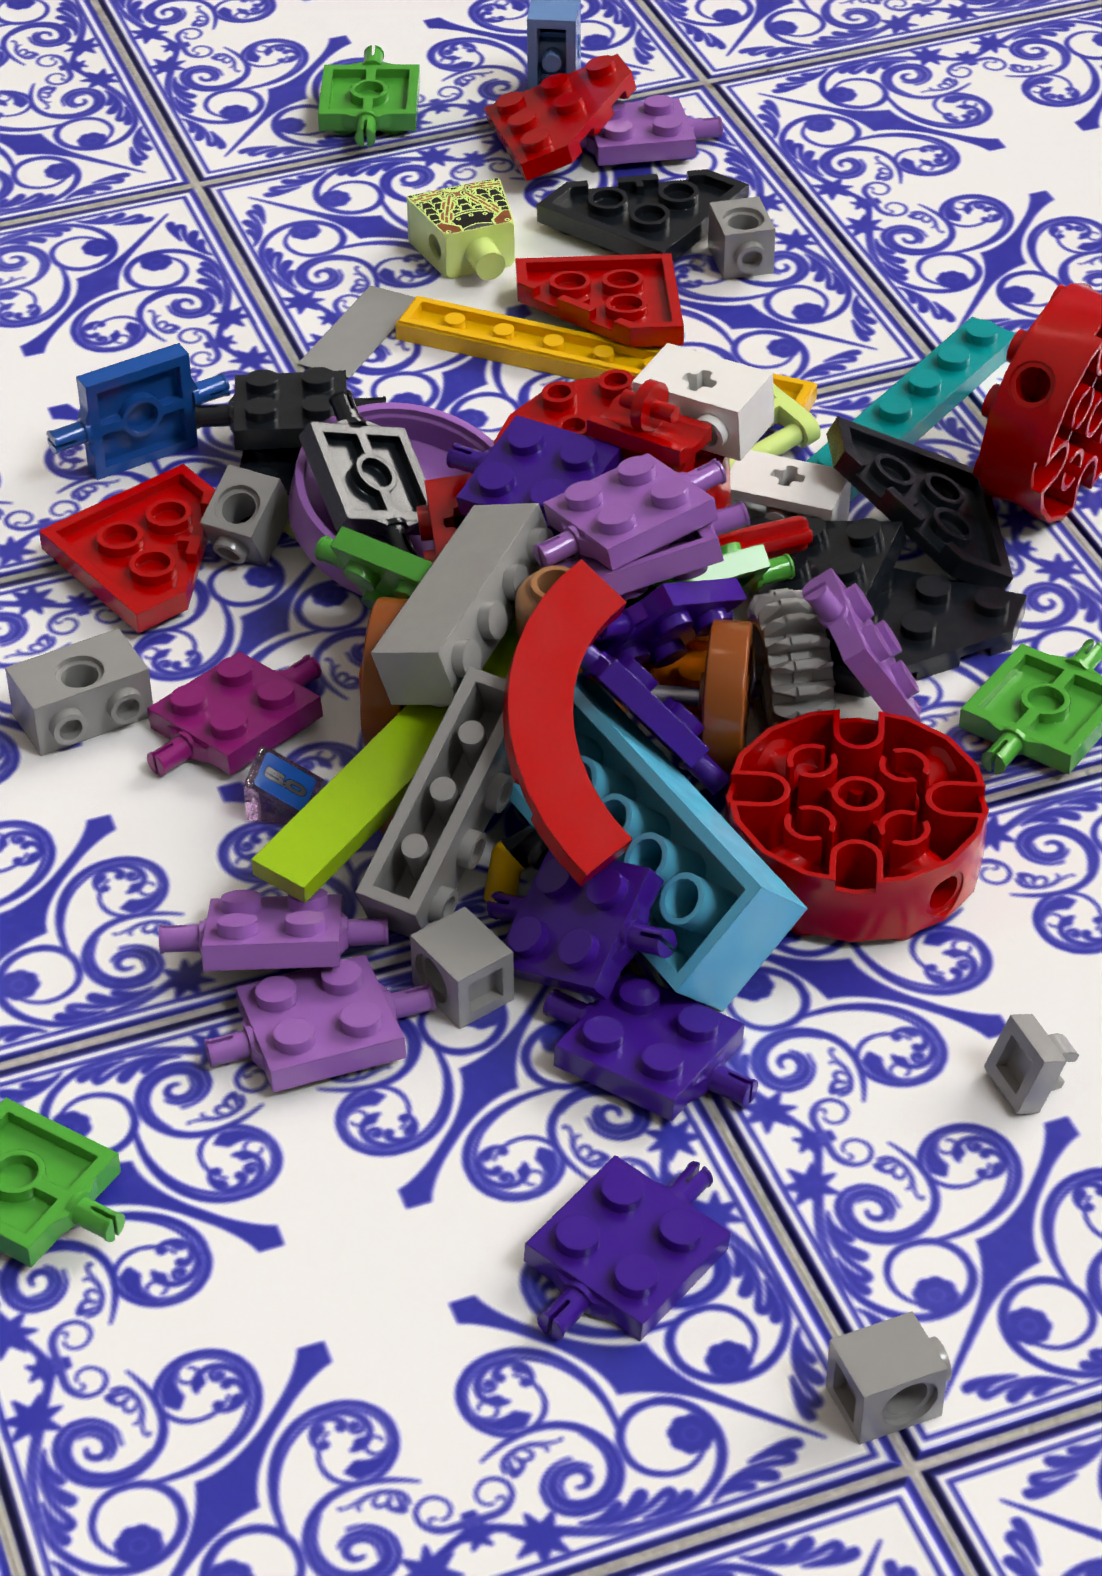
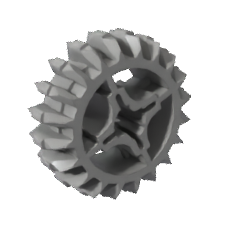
M784 588L769 590L767 594L754 595L746 610L747 619L745 621H750L753 625L750 704H752L759 733H763L771 726L808 712L834 710L836 707L834 698V686L836 683L833 679L832 667L834 662L830 654V640L827 638L826 628L818 620V614L803 598V590Z

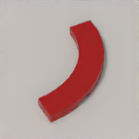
M582 559L553 584L541 598L527 620L511 659L503 703L504 741L514 783L519 784L524 798L533 813L531 821L539 836L556 860L580 887L625 853L632 841L630 835L614 819L601 801L591 783L581 759L575 736L573 701L579 667L593 642L605 628L621 616L627 603Z

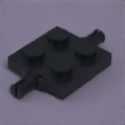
M313 367L304 372L276 373L271 370H255L247 375H235V393L229 400V404H195L196 429L230 426V430L234 434L235 451L301 448L302 444L299 435L309 422H324L335 415L332 406L329 404V398L337 391L345 390V393L347 392L346 370L332 371L325 367ZM386 396L353 398L356 406L386 402Z
M345 390L337 391L330 396L329 404L332 406L338 422H309L299 435L336 532H339L340 528L344 526L359 533L380 535L385 539L386 544L417 556L409 535H420L416 506L427 505L428 503L424 481L426 478L405 428L385 427L365 421L359 414L352 392L350 390H347L346 393Z

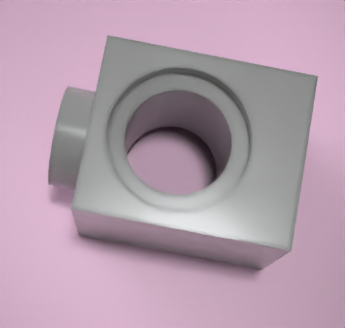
M759 196L709 203L708 248L723 280L774 273L776 229Z
M228 464L200 521L203 530L213 545L215 553L233 563L241 564L246 559L267 566L289 520V496L280 478ZM252 516L246 522L238 524L244 518Z
M466 907L438 921H433L423 929L410 935L413 984L419 986L428 982L432 988L436 1006L459 1029L514 1000L513 951Z
M913 1311L829 1340L826 1388L859 1445L942 1416L946 1381H949L952 1376L950 1360L941 1341L935 1336L928 1337Z

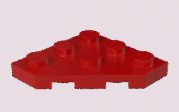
M618 54L613 56L602 55L591 59L585 67L571 73H558L548 76L540 85L524 92L514 91L500 96L494 104L484 107V111L490 127L525 180L529 181L573 163L582 153L580 142L586 135L596 136L613 117L612 105L618 98L628 99L637 88L632 71Z
M671 253L515 258L518 302L628 347H655L662 349L667 343L677 346L684 345V323Z
M181 464L39 530L41 547L137 633H141L188 610L209 539L200 521L215 493V489L186 465Z

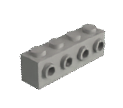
M539 503L474 505L371 652L391 705L449 706L469 666L479 670L483 668L515 619V599L518 587L525 578L540 570L541 566L535 558L533 545L540 544L554 537L553 532L546 525Z
M469 666L355 892L367 918L388 917V926L391 931L410 938V935L423 929L429 923L438 921L455 911L458 900L456 888L465 869L473 870L478 864L486 844V834L484 831L493 813H501L511 797L514 780L511 775L504 741L503 703L506 679Z

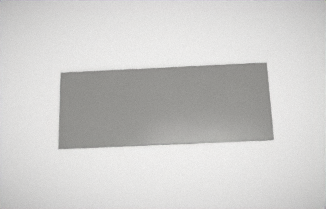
M370 285L297 364L310 368L325 367L332 371L346 370V378H350L395 329L396 322L415 297Z

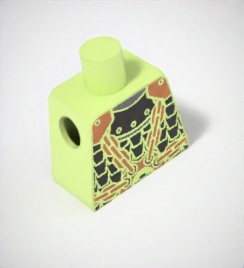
M499 178L407 196L408 240L444 277L452 279L477 273L481 279L492 280L501 275L505 267H510L515 262L514 221Z

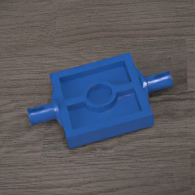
M180 343L167 346L76 376L80 404L77 422L54 430H48L46 432L48 436L47 441L54 454L84 444L88 469L97 480L198 446L195 404L201 405L224 396H230V385L223 373L194 382L191 377L189 353Z

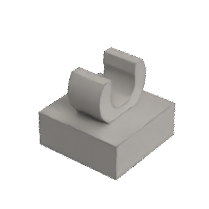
M1013 1014L1009 1016L984 1064V1068L1017 1114L1040 1113L1050 1092L1060 1089L1064 1085L1065 1081L1060 1074L1066 1062L1077 1061L1079 1054L1063 1034L1054 1033L1048 1035L1033 1014Z

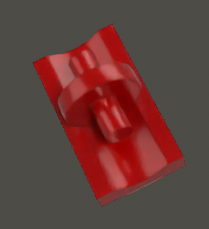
M649 379L639 387L637 392L625 389L613 399L610 407L604 414L598 417L595 415L587 419L586 435L621 447L623 460L649 453L675 472L680 473L683 471L687 473L694 470L696 453L712 441V425L681 415L679 406L668 403L669 391L666 384Z

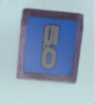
M260 746L244 784L247 820L286 825L325 787L324 779L278 752Z

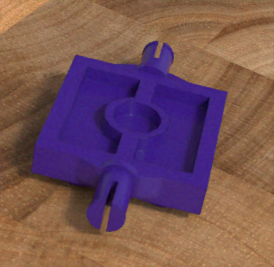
M518 415L515 416L495 445L489 450L482 452L462 446L459 443H454L452 445L453 449L450 448L448 450L446 458L449 468L473 474L456 496L460 514L467 516L474 505L539 503L546 525L551 529L554 536L560 534V532L548 524L543 502L564 493L574 483L589 481L617 468L623 461L622 450L619 446Z
M737 578L664 583L639 602L624 609L621 616L605 628L593 644L600 651L604 650L616 659L622 653H625L628 657H633L640 665L652 663L656 669L663 668L684 657L688 652L685 645L694 638L709 635L710 625L714 619L733 620V609L746 601L747 597Z
M592 644L581 662L582 674L586 678L592 676L663 746L681 761L679 767L683 771L687 770L710 791L712 796L717 794L728 783L731 775L727 774L707 754L710 749L697 737L705 729L701 722L678 701L675 702L669 696L663 702L656 698L651 691L659 682L633 657H628L625 653H622L616 659L604 650L600 651Z
M548 850L526 896L519 897L502 891H496L490 897L497 903L491 901L487 903V912L491 918L513 922L503 943L513 951L515 978L608 1000L622 969L634 957L635 953L643 952L665 959L674 953L667 946L676 948L677 945L676 934L673 930L648 925L651 907L664 882L661 877L648 867L613 861L580 887L556 860L551 851Z
M629 971L615 984L608 1000L598 999L587 1004L554 988L553 992L548 994L544 1002L543 1014L545 1016H550L572 1026L555 1044L553 1066L670 1121H673L690 1101L706 1093L714 1092L740 1104L744 1108L748 1107V1104L753 1101L758 1089L757 1080L750 1079L725 1067V1063L743 1044L744 1023Z
M614 1155L525 1243L523 1261L552 1280L561 1293L537 1317L538 1325L546 1335L551 1331L552 1339H562L565 1333L583 1314L611 1321L639 1342L658 1324L728 1250L731 1232L692 1205L700 1194L713 1183L712 1174L707 1167L703 1166L699 1171L700 1163L692 1161L670 1185H663L662 1183L655 1182Z

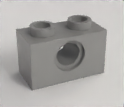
M119 628L5 667L12 714L40 756L149 718L147 708L153 705L149 669Z

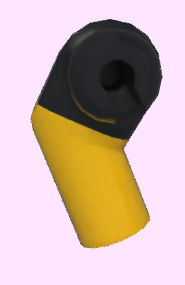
M528 826L493 847L484 890V900L487 903L488 901L497 903L490 897L496 891L517 896L521 872L530 867L537 871L539 870L549 848L539 836L534 826Z

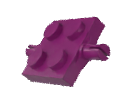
M239 651L233 656L222 660L218 665L189 683L176 688L171 694L147 708L150 727L171 740L147 754V762L151 770L162 777L184 761L193 759L211 763L229 775L242 769L323 717L320 696L303 687L314 679L321 677L322 670L320 664L314 657H310L308 654L285 670L276 671Z

